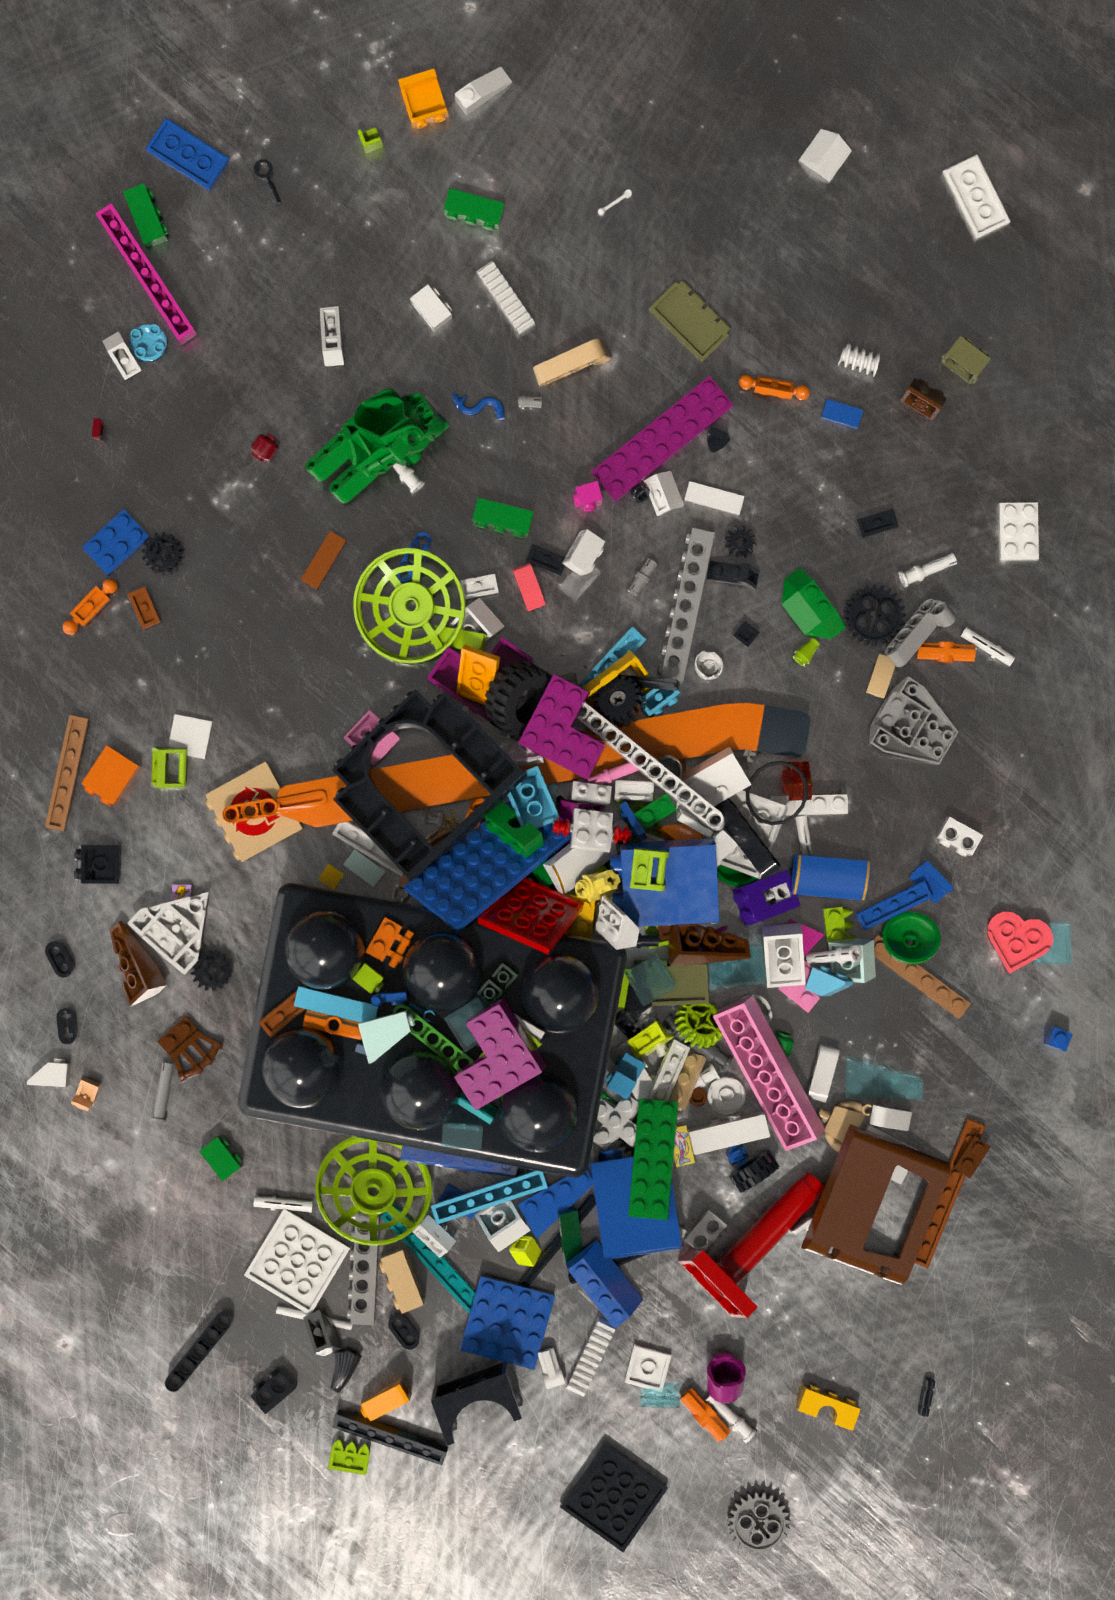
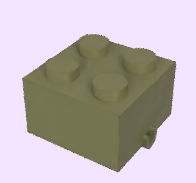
M960 336L950 350L941 357V362L969 384H972L978 380V375L991 359L985 350L977 349L973 346L974 343L969 338Z

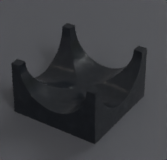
M507 1362L492 1365L434 1387L431 1403L447 1446L455 1443L453 1431L457 1430L455 1421L457 1415L463 1408L473 1402L482 1400L496 1402L508 1410L514 1421L522 1419L518 1408L522 1406V1401Z

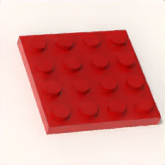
M524 878L480 915L478 924L549 955L580 914L584 903Z

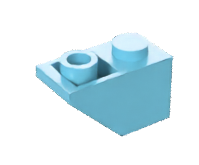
M821 965L820 968H812L805 989L820 996H831L852 986L853 981L848 980L847 975L838 972L834 974L831 972V968Z

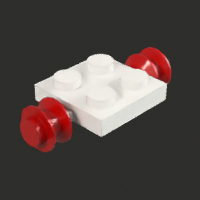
M575 808L573 810L572 824H570L568 818L563 822L560 821L559 817H557V820H553L552 832H555V836L563 833V836L566 837L569 832H572L571 848L609 853L611 850V838L615 844L618 841H622L623 845L629 842L631 838V830H628V826L620 829L619 825L612 829L613 813Z

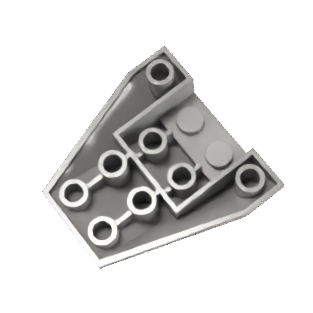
M907 676L889 692L870 726L869 743L886 753L940 765L958 734V730L926 688Z

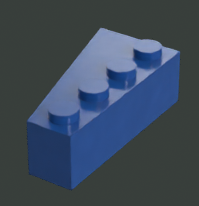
M588 1169L584 1175L577 1178L563 1176L549 1184L548 1188L537 1191L518 1202V1206L536 1238L558 1219L557 1212L570 1208L593 1186V1178Z

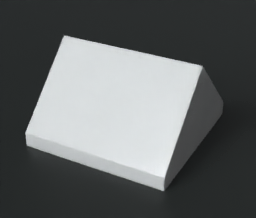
M821 129L799 161L830 182L852 150L839 134Z

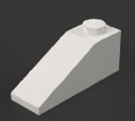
M499 67L455 93V101L467 116L510 85L512 81L503 68Z
M339 306L320 308L322 352L325 367L344 365Z

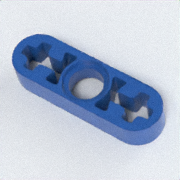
M425 532L418 533L409 548L414 546L418 548L420 545L418 539L426 537L428 544H423L421 549L428 551L432 544L430 535ZM405 554L398 567L405 566V562L408 565H414V563L408 560L410 554ZM413 571L407 572L408 578L401 579L400 574L396 576L401 583H409L412 580Z

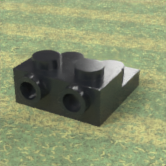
M78 845V849L74 850V860H78V868L74 869V879L78 880L77 884H119V845Z

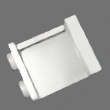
M573 781L567 799L603 805L602 812H605L606 805L610 804L612 787Z

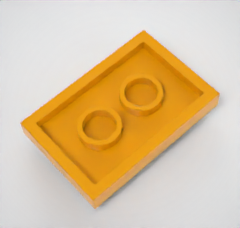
M464 645L461 650L456 694L485 705V700H487L485 696L486 691H489L490 682L496 678L495 675L498 673L500 657Z

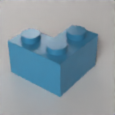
M625 1052L624 1055L620 1054L614 1063L617 1067L614 1072L610 1070L605 1082L608 1089L628 1099L646 1064Z

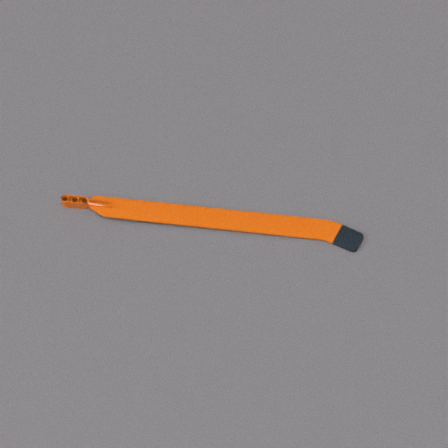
M734 703L641 719L635 723L630 721V726L623 724L621 728L617 725L615 727L656 760L666 754L674 755L679 760L719 753L728 747L731 750L744 749L797 758L805 753L811 721L808 714L802 711L753 703ZM589 729L582 730V732L605 743ZM610 732L607 735L608 740H613L616 737L615 732ZM624 744L621 750L628 752L631 749V745ZM606 745L591 776L602 773L604 769L610 770L628 763V761L610 746ZM453 755L370 770L372 780L377 789L399 812L490 795ZM639 756L643 759L642 763H644L646 761V757ZM543 757L544 763L519 766L523 771L538 766L547 785L583 778ZM338 776L286 785L279 789L278 797L230 805L222 812L223 819L228 823H238L279 814L313 827L353 821L333 800L336 797L337 791L346 787V784ZM268 802H273L275 805V809L271 813L265 810V805ZM250 805L256 809V813L253 816L246 814V809ZM230 809H234L237 813L236 818L233 820L227 817V812Z

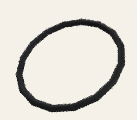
M785 761L769 762L758 768L749 779L751 785L746 788V804L751 815L761 823L772 826L785 824L796 818L804 808L808 798V782L803 772L794 764ZM785 765L798 772L804 783V797L801 806L793 815L784 820L772 822L762 819L754 812L750 804L749 791L753 780L761 771L770 766Z

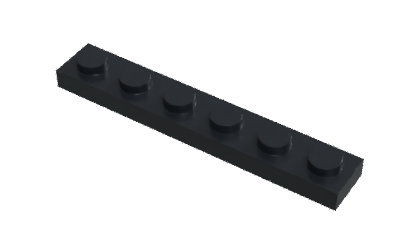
M338 1409L332 1427L439 1465H443L449 1448Z

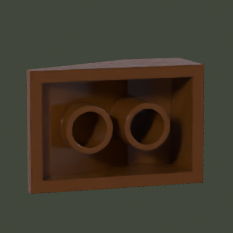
M914 378L900 401L928 419L933 420L942 409L947 398L944 397L942 391L936 388L933 390L928 387L926 381Z

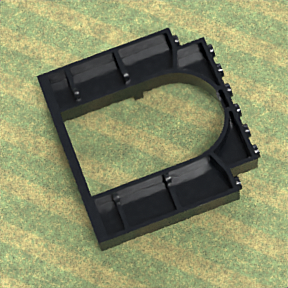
M416 689L413 692H408L403 698L404 701L399 705H395L386 718L380 719L371 732L365 733L362 741L358 745H353L343 759L340 758L335 762L332 769L346 784L345 788L337 791L336 797L333 800L411 882L423 871L425 872L430 867L429 865L434 861H439L442 856L446 855L456 846L463 837L485 818L488 812L494 809L527 777L526 773L446 692L437 695L433 700L434 703L431 705ZM411 727L427 731L490 793L436 848H433L381 794L372 780L370 762L377 744L386 735L395 730Z

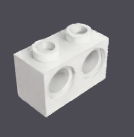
M951 817L946 818L936 838L940 839V844L947 848L950 846L956 848V853L964 857L973 855L983 837L982 834ZM948 828H952L955 832L952 839L946 836ZM965 837H968L972 842L969 848L963 846L962 842Z
M707 1209L684 1237V1240L694 1249L704 1250L708 1254L715 1245L713 1243L717 1237L721 1238L727 1231L725 1228L727 1224L710 1209ZM712 1220L718 1222V1227L715 1230L708 1229V1223ZM698 1236L706 1238V1242L703 1245L695 1243Z

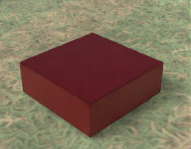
M93 418L92 438L99 441L103 438L104 422L100 418Z

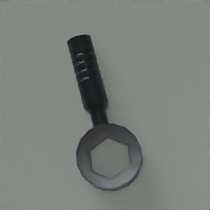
M261 159L255 163L254 173L257 178L266 180V186L275 206L279 205L282 201L274 183L270 180L273 174L272 164L268 160ZM260 165H267L269 167L267 174H259L258 169Z

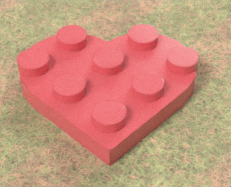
M1002 912L995 915L988 924L989 939L1009 974L1043 956L1053 944V934L1050 927L1039 919L1023 921L1014 912Z

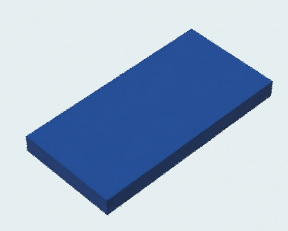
M168 118L164 119L145 148L147 152L208 191L212 189L230 161L229 157Z

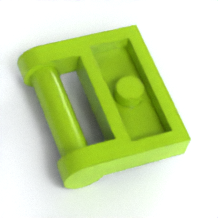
M634 848L630 888L665 891L664 879L669 851ZM653 857L659 858L656 883H651Z

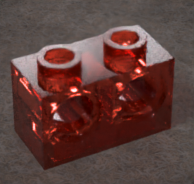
M809 761L788 762L794 764L803 772L808 782L807 800H812V779ZM786 766L785 770H782L784 793L788 794V801L803 800L804 783L801 776L793 768Z

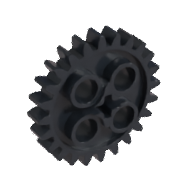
M874 584L872 590L866 585L865 592L859 588V595L852 594L854 601L847 600V603L851 606L844 608L849 613L843 615V617L849 619L844 625L851 626L847 632L854 631L853 639L859 636V643L866 640V646L873 642V646L876 647L878 641L883 646L885 645V639L890 643L892 641L891 636L895 638L897 635L895 631L899 632L902 629L899 625L905 624V621L901 620V618L906 616L905 613H901L905 606H899L902 599H895L897 593L891 595V588L885 592L884 585H881L878 590L876 584ZM865 599L870 600L872 608H865L863 601ZM879 599L880 604L876 613L879 617L875 619L873 631L870 632L869 629L873 620V616L870 614L875 611L876 601ZM883 604H888L891 607L890 613L887 614L882 611ZM859 618H865L868 621L867 627L859 625ZM879 622L886 625L885 632H880L877 629Z

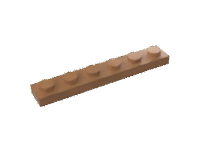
M69 715L45 828L65 832L89 719Z
M879 935L874 938L875 958L958 1019L962 1017L971 1003L918 964H906L894 959L886 951L883 939Z

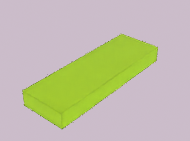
M445 627L438 635L443 645L453 635L454 628ZM461 630L449 648L462 650L464 645H468L483 651L487 635Z

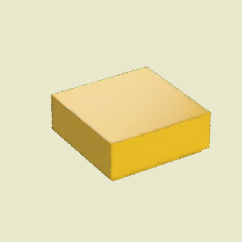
M328 864L318 880L335 890L345 874Z

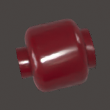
M267 433V435L259 434L251 445V450L253 451L251 454L262 462L265 460L271 461L279 450V446L276 443L277 438L270 433Z

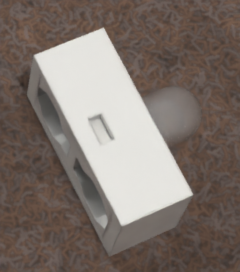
M429 1215L413 1231L439 1258L446 1254L456 1242L446 1232L448 1223L436 1224V1221Z

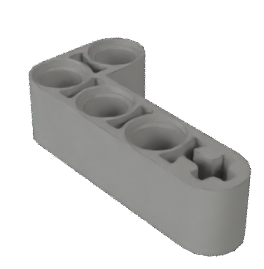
M935 599L924 601L887 646L885 654L896 667L904 666L937 625L949 627L955 622L956 615L943 601Z

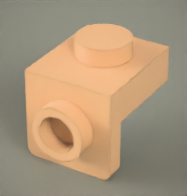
M83 1076L71 1104L79 1109L89 1111L96 1100L101 1084Z

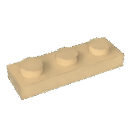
M688 1053L668 1101L679 1103V1110L685 1111L706 1061V1058L702 1055Z

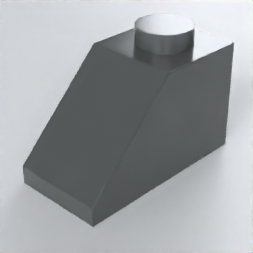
M322 1310L303 1317L314 1354L326 1356L341 1349L336 1331Z

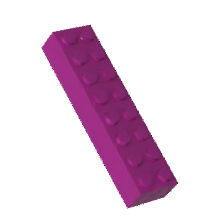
M707 377L593 469L591 476L595 481H598L602 490L616 504L630 493L636 485L641 484L733 409L734 404L712 377Z

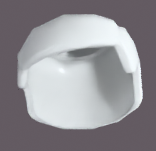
M704 650L696 656L694 667L699 677L705 680H713L722 674L724 664L722 658L716 652Z

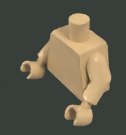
M851 1100L833 1105L830 1112L823 1108L819 1109L817 1115L821 1121L825 1122V1138L833 1149L839 1152L849 1125L852 1124L860 1127L865 1115L871 1116L868 1109L870 1107L873 1108V1105H865L864 1103Z

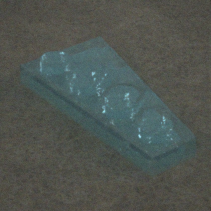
M846 1059L845 1098L923 1100V1080Z

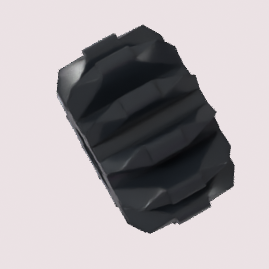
M735 526L734 532L731 530L727 532L730 537L724 538V541L730 542L725 545V549L732 548L729 554L732 555L735 551L736 558H739L740 553L746 558V551L752 554L753 549L751 547H756L757 545L755 542H752V540L756 539V535L749 536L752 532L751 529L747 533L744 532L745 526L741 527V531ZM743 538L745 543L742 546H738V542L736 543L735 540Z

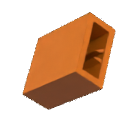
M106 745L81 784L85 786L84 790L94 796L96 793L101 797L100 801L106 805H117L141 769V766Z

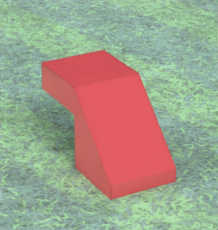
M531 564L513 569L527 611L546 605Z

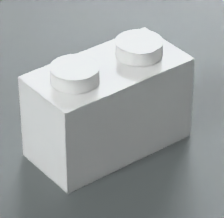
M426 285L412 296L410 301L435 332L452 319V309L446 302L442 303L439 299L441 295L435 287L431 289L429 285Z
M588 529L580 531L562 564L580 576L589 574L595 566V559L604 550L603 545L605 541Z

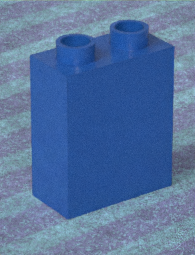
M713 838L626 843L625 845L620 843V854L610 855L611 870L615 874H619V878H622V893H613L612 902L637 927L719 922L716 844ZM634 848L669 851L664 879L665 891L630 888ZM653 857L651 883H656L659 861L657 857Z
M621 1150L598 1153L599 1162L590 1164L604 1258L609 1260L683 1249L673 1173L668 1221L629 1217L634 1157L622 1159Z

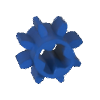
M743 1144L728 1147L730 1151L726 1152V1155L732 1166L737 1164L738 1167H741L747 1163L745 1159L749 1155Z

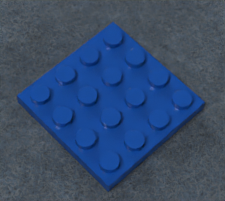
M480 1275L460 1351L535 1370L538 1352L541 1349L555 1294Z

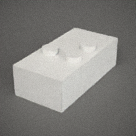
M730 747L684 772L680 779L712 806L719 804L751 785ZM676 784L671 785V786H667V785H666V787H667V788H673ZM689 792L682 793L681 800H688L691 794ZM667 794L676 809H678L681 804ZM704 804L696 806V812L702 813L706 809Z
M762 1111L744 1116L739 1115V1113L729 1115L728 1119L723 1121L720 1118L709 1120L710 1124L687 1129L694 1155L770 1137L766 1117Z

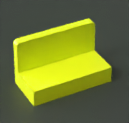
M656 1021L628 1040L627 1043L635 1057L642 1058L673 1039L674 1035L673 1033L667 1034L660 1021Z

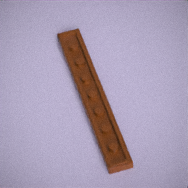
M969 1118L966 1119L949 1161V1177L915 1264L928 1269L965 1178V1175L954 1169L953 1166L973 1136L981 1139L986 1125Z

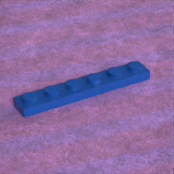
M402 1146L400 1161L507 1177H515L517 1168Z

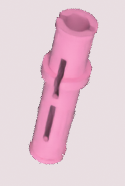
M641 757L636 759L637 764L643 762V759ZM628 762L610 770L604 769L602 773L591 776L587 780L590 784H610L615 779L639 770Z

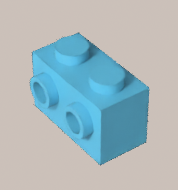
M653 689L644 696L646 703L643 704L646 708L642 711L648 718L660 716L664 712L663 708L667 705L671 707L679 701L680 692L678 690Z

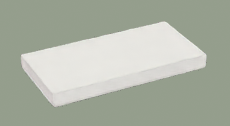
M978 155L942 172L976 240L1011 223Z

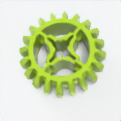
M716 1003L712 1005H681L678 1008L674 1022L678 1026L675 1031L681 1032L679 1037L685 1038L684 1043L691 1042V1047L697 1044L698 1049L703 1046L709 1048L710 1045H715L722 1038L723 1034L713 1018V1015L720 1010L715 1008Z

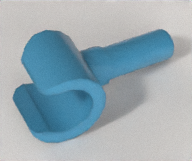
M412 1002L408 1005L419 1012L427 1022H431V1020L425 1018L426 1013L431 1012L435 1015L432 1010H425Z

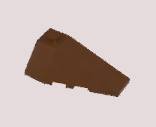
M118 921L109 931L114 953L119 956L120 965H117L118 971H122L124 982L121 983L122 989L129 1005L133 1006L158 994L166 986V982L159 967L123 922Z
M698 923L671 926L668 945L671 965H696L751 958L748 939L728 932L724 934L715 931L713 927H704L698 925Z

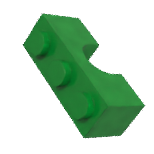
M501 802L485 815L487 829L491 833L498 835L503 843H508L517 854L528 858L544 845L542 832L529 822L523 827L514 828L518 824L516 813L505 803Z

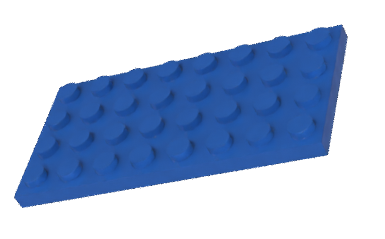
M510 801L506 803L508 807L514 810ZM517 818V823H518V824H517L514 828H520V827H521V825H520V823H519V821H518V818ZM485 820L446 855L442 856L439 861H434L425 872L423 871L412 882L409 881L404 885L405 891L458 933L571 840V833L566 837L563 836V833L555 836V832H552V823L539 828L538 830L542 832L544 845L528 858H525L523 855L517 854L508 843H503L498 835L491 833L486 827L487 822Z

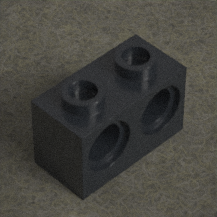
M283 1368L279 1371L276 1369L267 1376L269 1380L264 1384L262 1382L258 1383L252 1389L254 1392L250 1397L264 1414H267L297 1387ZM282 1379L285 1382V1387H277L275 1380ZM260 1393H269L270 1399L263 1400L260 1397Z

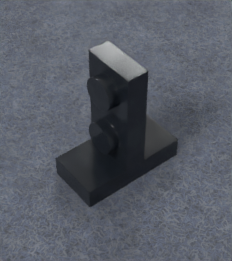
M710 561L707 580L744 585L750 589H757L760 570L749 563L741 562V565Z

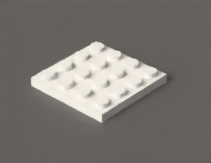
M741 790L729 797L768 849L772 851L782 824L768 825L761 823L752 816L746 804V791ZM750 793V804L758 816L772 822L784 820L788 806ZM737 846V849L732 854H728L723 858L720 864L761 879V875L739 846Z
M283 1209L244 1276L305 1313L311 1314L351 1247L293 1212Z

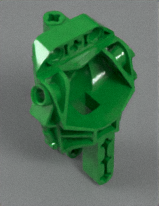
M387 388L358 404L353 417L341 427V431L307 461L305 469L318 481H324L346 460L350 459L352 465L336 478L329 487V491L345 504L353 499L379 474L387 472L394 464L397 463L404 466L407 463L414 464L418 462L422 457V450L426 448L430 440L433 442L435 440L434 437L437 438L450 424L421 393H412L401 397L392 388Z

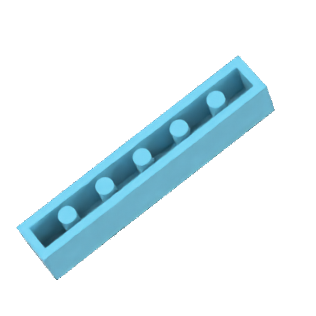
M533 1170L433 1203L431 1208L436 1224H440L546 1189L548 1184L544 1172Z

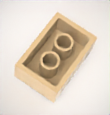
M405 1245L384 1253L379 1266L382 1273L387 1274L386 1284L389 1291L394 1292L393 1302L396 1309H400L401 1313H405L423 1306L425 1297Z

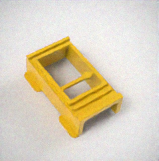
M630 650L582 687L590 691L585 703L596 712L598 711L595 708L597 703L594 699L598 697L597 690L608 684L628 666L631 665L638 676L650 677L641 662ZM641 688L645 695L649 693L651 690H653L650 688ZM621 698V699H618V700H616V701H617V703H618V702H622L623 699ZM595 720L601 726L602 721Z

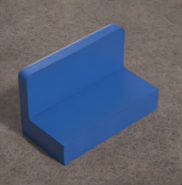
M927 860L909 876L915 884L923 880L926 881L933 895V898H931L933 903H937L944 895L954 889Z

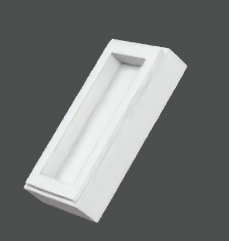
M615 780V800L653 802L654 782Z

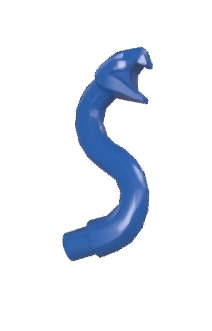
M458 393L452 394L454 405L464 414H476L485 405L491 404L494 407L497 420L505 419L504 406L500 400L494 397H485L474 407H467L464 404L467 395L458 397Z

